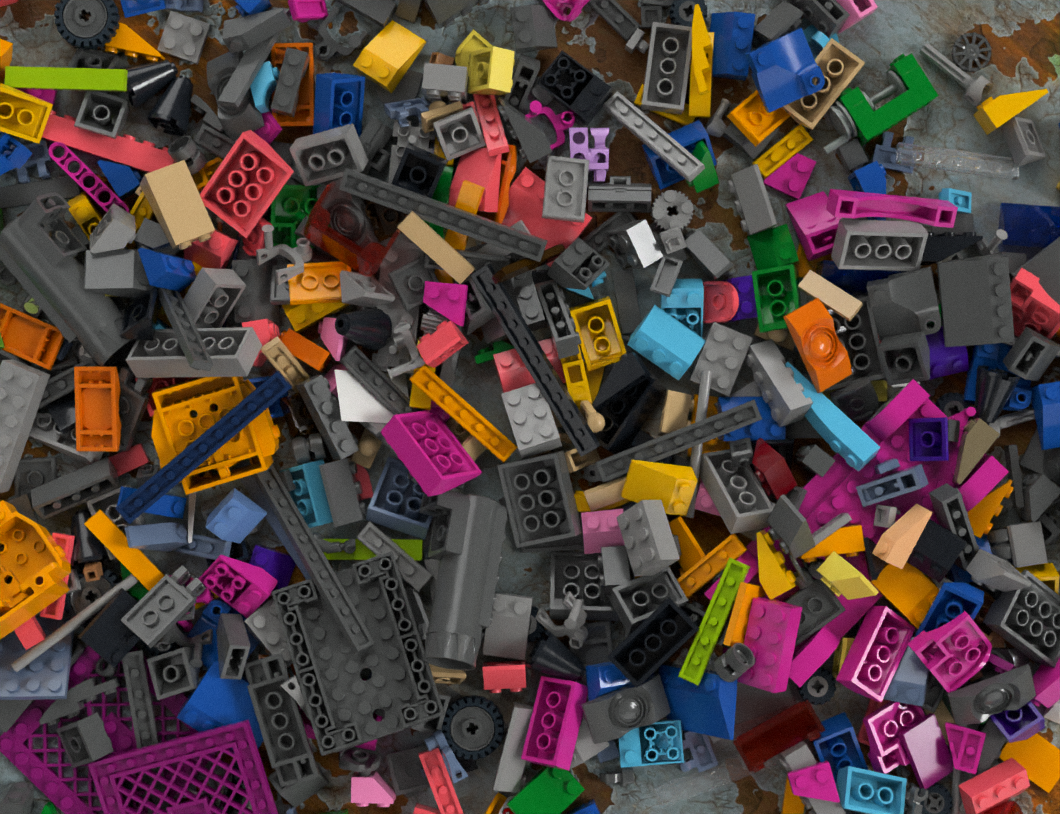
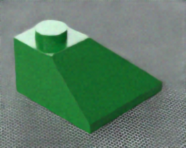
M787 224L747 236L757 270L799 264L798 255Z

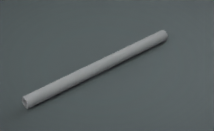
M702 370L695 423L707 417L712 371ZM703 443L692 447L689 467L693 468L697 484L687 515L683 517L694 518Z
M133 574L129 575L46 637L45 640L11 663L12 668L16 672L20 671L103 609L121 588L127 591L138 583L139 580Z

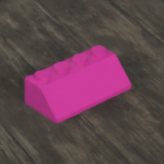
M872 606L861 624L836 680L853 692L877 702H882L915 627L887 606Z

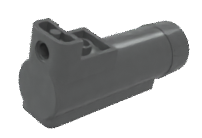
M54 192L39 195L20 216L11 221L1 231L0 259L69 343L78 340L84 350L99 366H113L130 353L137 339H124L119 336L124 313L109 296L83 290L84 265L79 261V258L88 249L61 218L70 208V205L62 196Z
M452 490L429 497L424 493L419 513L434 517L428 558L439 560L440 563L430 622L426 632L423 661L446 669L474 670L481 644V630L489 628L493 620L492 606L496 600L495 588L499 580L498 569L503 557L501 550L502 543L506 538L505 524L508 521L509 514L506 506L500 505L492 498L481 495L462 494Z

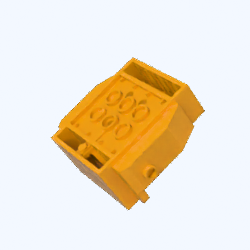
M196 377L153 392L152 396L157 409L154 410L151 437L160 460L161 469L256 389L248 379L243 380V377ZM211 404H216L218 406V410L213 411L211 409ZM269 408L264 410L179 482H182L186 495L268 470L274 462L272 455L279 448L278 437L281 436L278 425L273 423ZM191 410L197 411V417L191 416ZM247 458L250 460L251 465L235 470L229 469V467ZM211 470H218L219 474L213 476ZM205 472V475L199 476L198 473Z
M4 500L0 502V546L4 545V550L0 552V640L70 591L63 578L71 573V565L65 557L66 553L60 545L56 544L48 530L19 513L14 505ZM12 576V582L8 584L7 578Z

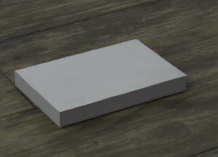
M547 156L542 218L584 222L589 160Z

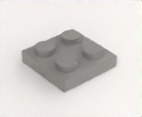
M170 11L157 50L198 65L211 25Z

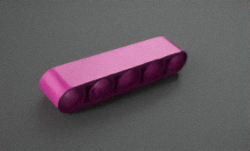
M61 142L51 144L48 152L53 161L106 213L113 203L125 208L130 213L127 205L65 144ZM59 147L63 148L65 151L64 155L56 158L53 154L54 150ZM76 162L80 164L78 172L72 173L69 171L71 163ZM88 177L95 179V185L91 188L84 186V181ZM103 192H108L111 196L110 200L106 203L99 201V196Z

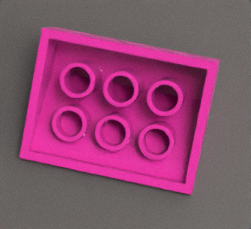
M435 409L393 415L381 430V434L386 442L392 447L397 457L404 463L410 475L415 478L422 491L428 497L443 494L482 473Z

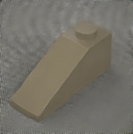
M976 418L974 421L972 419L969 420L963 428L965 432L961 437L952 480L954 484L960 485L1000 435L980 418Z

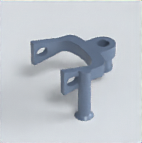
M441 729L434 732L433 736L424 739L429 751L439 747L449 776L452 777L453 784L468 777L466 771L457 761ZM420 769V772L425 780V778L427 777L424 769ZM461 772V777L457 778L456 774Z

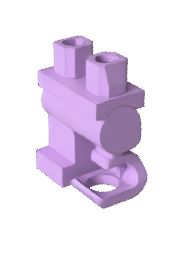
M588 127L569 128L570 158L589 160V171L594 173V182H605L606 171L609 169V148L605 147V138L609 134V128H590V134L595 140L594 148L588 149Z

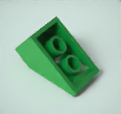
M790 264L752 271L760 333L787 329L788 327L783 316L801 307L800 289H798L799 278L796 267Z
M544 766L506 805L514 814H560L585 789L569 771Z

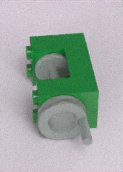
M912 53L907 56L902 54L889 64L890 69L886 73L890 86L871 98L864 91L860 90L859 87L853 90L849 87L841 92L840 96L827 111V115L840 137L823 147L826 154L851 140V137L857 138L860 145L863 146L930 104L939 96ZM895 92L898 97L876 110L875 104Z

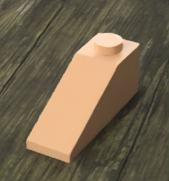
M915 504L882 534L872 554L889 564L903 569L933 512L919 504Z

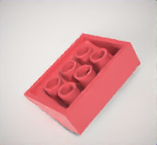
M252 130L242 132L200 193L204 206L245 238H248L294 171L266 141Z
M525 167L509 188V206L502 224L511 227L519 220H522L531 235L548 241L545 250L559 244H563L564 248L567 249L586 229L592 217L585 213L583 223L542 218L545 181ZM554 261L549 262L546 265L551 267Z

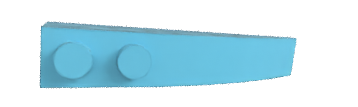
M789 362L785 363V367H791L793 370L796 384H802L804 388L802 393L805 398L810 397L813 401V404L805 414L807 420L834 452L839 453L849 466L860 471L875 458L880 446L824 394L817 393L814 385Z

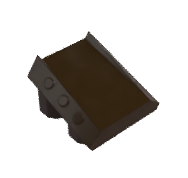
M367 199L364 200L367 216L370 217L378 242L403 233L397 227L408 214Z
M299 392L280 398L279 405L282 408L289 433L294 438L318 430Z

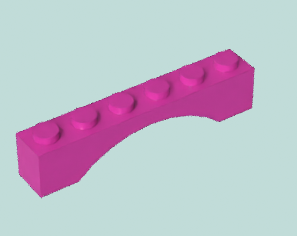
M830 189L826 210L834 217L853 219L860 217H888L931 226L953 228L958 207L948 200Z

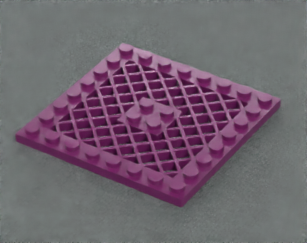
M90 646L84 649L85 652L70 667L68 690L82 683L86 678L88 680L96 676L102 677V683L106 681V677L98 673H92L96 669V664L101 656ZM134 646L129 652L140 649L137 646ZM144 654L150 692L156 697L147 662L149 658ZM122 660L118 663V670L113 675L119 677L120 682L121 676H125L124 672H121ZM121 685L116 687L117 702H107V695H104L102 692V702L90 701L84 703V706L87 707V716L92 715V706H102V717L100 718L103 720L107 736L111 739L114 752L101 758L137 749L132 717H122V706H130V703L121 702V691H127V687H121ZM184 692L161 699L160 701H152L153 705H161V716H155V720H161L162 731H157L158 735H162V742L166 741V735H177V738H180L181 734L199 733V731L177 718L181 706L188 698ZM57 699L35 700L21 714L11 728L0 736V752L64 814H98L96 811H102L103 809L102 806H93V796H98L97 791H93V778L89 766L88 777H78V767L73 768V777H63V767L71 766V763L63 762V752L66 751L58 733H48L47 723L43 724V733H34L41 726L39 720ZM107 706H117V715L112 711L107 716ZM166 707L175 716H166ZM77 716L69 719L60 717L58 728L63 727V722H75L82 718H77ZM166 720H176V730L166 731ZM124 721H132V729ZM181 722H182L189 730H181ZM33 737H43V748H34ZM48 737H58V748H48ZM218 751L210 754L215 756L218 753ZM35 752H43V760ZM48 752H58V762L49 763ZM200 756L190 759L197 763ZM204 758L200 765L204 767L209 760ZM181 761L171 764H177L175 766L177 768ZM185 763L181 768L183 772L191 775L194 769ZM51 767H58V774ZM164 768L165 778L171 781L174 773L170 771L167 774V769ZM133 773V776H135L136 778L139 777L137 776V773ZM179 776L174 781V783L183 788L187 782ZM65 781H73L74 790ZM78 781H88V792H78ZM171 788L168 796L174 798L179 792ZM136 789V794L145 795L144 790L138 791V789ZM80 796H88L89 804ZM133 800V805L130 807L138 811L141 804ZM144 806L141 813L148 814L146 806Z
M249 720L88 763L104 814H143L141 812L144 806L153 810V814H229L226 811L230 805L239 810L238 814H278ZM220 751L217 757L210 754L213 752ZM223 753L233 757L230 765L220 760ZM200 756L197 763L190 759ZM204 758L214 763L210 770L200 765ZM181 761L177 768L171 765V763ZM236 761L240 770L233 767ZM184 763L194 768L191 775L181 770ZM217 765L227 770L224 777L214 773ZM156 767H160L158 773H156L155 771H153V770H151V769H152V768H156ZM164 768L174 773L171 781L161 775ZM197 770L207 775L204 783L194 778ZM141 772L138 778L131 775L133 773ZM230 773L240 778L237 785L226 780ZM144 774L154 778L151 786L142 781ZM177 776L187 781L184 788L174 783ZM210 778L220 783L217 790L207 785ZM125 779L134 783L132 790L122 786ZM158 781L167 786L164 793L154 788ZM242 781L244 782L246 790L240 787ZM190 783L200 788L197 795L187 790ZM223 785L233 790L230 798L220 793ZM138 786L148 791L145 798L135 793ZM171 788L180 793L177 800L168 796ZM203 791H206L209 794L213 795L211 801L209 800L208 795L200 797ZM151 793L160 798L158 805L148 801ZM236 793L246 797L243 805L233 800ZM123 794L128 796L126 802L124 801ZM183 796H186L187 798L191 799L188 801L181 802ZM216 798L226 803L223 810L213 805ZM131 799L141 804L138 811L129 806ZM164 801L171 804L166 810L161 808ZM249 801H250L252 810H250L249 808L246 807Z

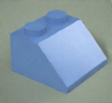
M233 488L208 515L206 528L222 540L241 543L267 515V512L236 488Z

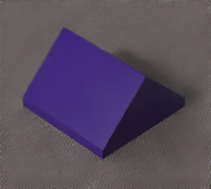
M947 417L909 419L910 461H949Z

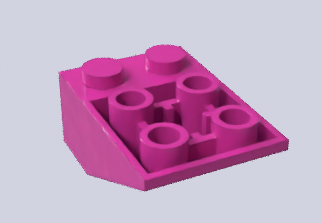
M824 191L785 204L808 262L832 254L839 219H842L841 217H834L826 210L828 197Z
M220 555L198 578L203 585L246 618L270 596L278 583V580L263 568L224 555Z

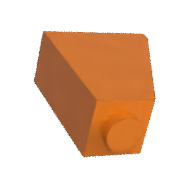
M290 328L287 331L284 330L279 336L280 340L295 357L320 372L325 371L333 357L330 352Z

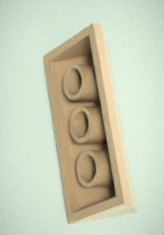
M833 38L830 39L815 58V62L821 68L825 78L823 88L782 107L797 123L811 130L814 129L840 96L841 92L845 90L865 64L864 61ZM815 77L812 79L814 85L817 84V78Z

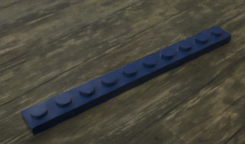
M278 370L115 509L128 524L132 523L293 386Z

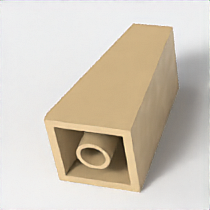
M185 160L144 175L140 183L141 189L172 249L179 248L183 250L192 246L191 243L199 240L201 243L211 239L215 228Z

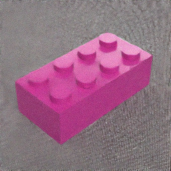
M755 597L752 599L744 644L753 652L755 664L738 678V682L771 693L786 691L802 607L775 599L770 600L768 597Z
M541 676L521 759L538 765L570 770L583 716L581 704L586 703L588 695L587 686L574 681Z

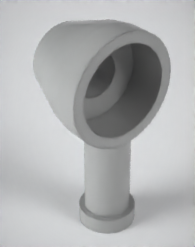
M724 98L721 100V104L715 114L705 125L704 128L709 135L721 137L727 126L721 118L731 105L729 100Z

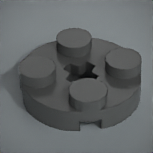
M358 747L339 751V768L358 772L361 776H369L371 771L379 768L381 755L377 754V749L373 751Z

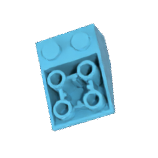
M702 278L676 279L670 297L660 295V309L700 337L703 334L704 286Z
M659 720L654 724L633 729L621 738H618L621 768L684 763L681 720Z

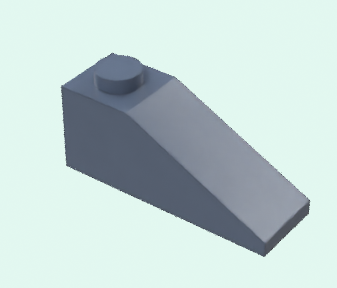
M922 464L862 484L857 486L856 489L862 506L865 507L921 489L929 483Z
M167 522L127 526L124 528L129 548L170 552L189 544L187 530L183 523Z

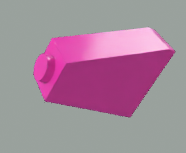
M1059 658L1055 668L1041 665L1032 677L1036 696L1030 701L1037 707L1042 704L1050 708L1060 699Z

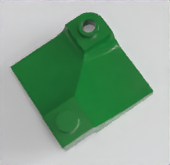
M284 185L268 208L267 221L274 226L272 231L273 247L279 244H285L291 248L297 247L296 241L300 237L294 232L305 215L332 234L331 225L321 214L319 202L316 198L317 187L321 185L306 187L305 185Z

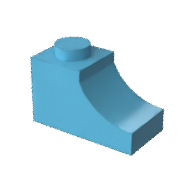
M270 61L263 63L250 86L255 107L261 114L269 112V100L276 89L280 75L279 69L274 67Z

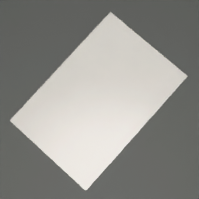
M334 370L341 421L389 422L394 414L349 370ZM384 373L391 380L389 374ZM400 374L393 377L391 381L409 398L406 375Z

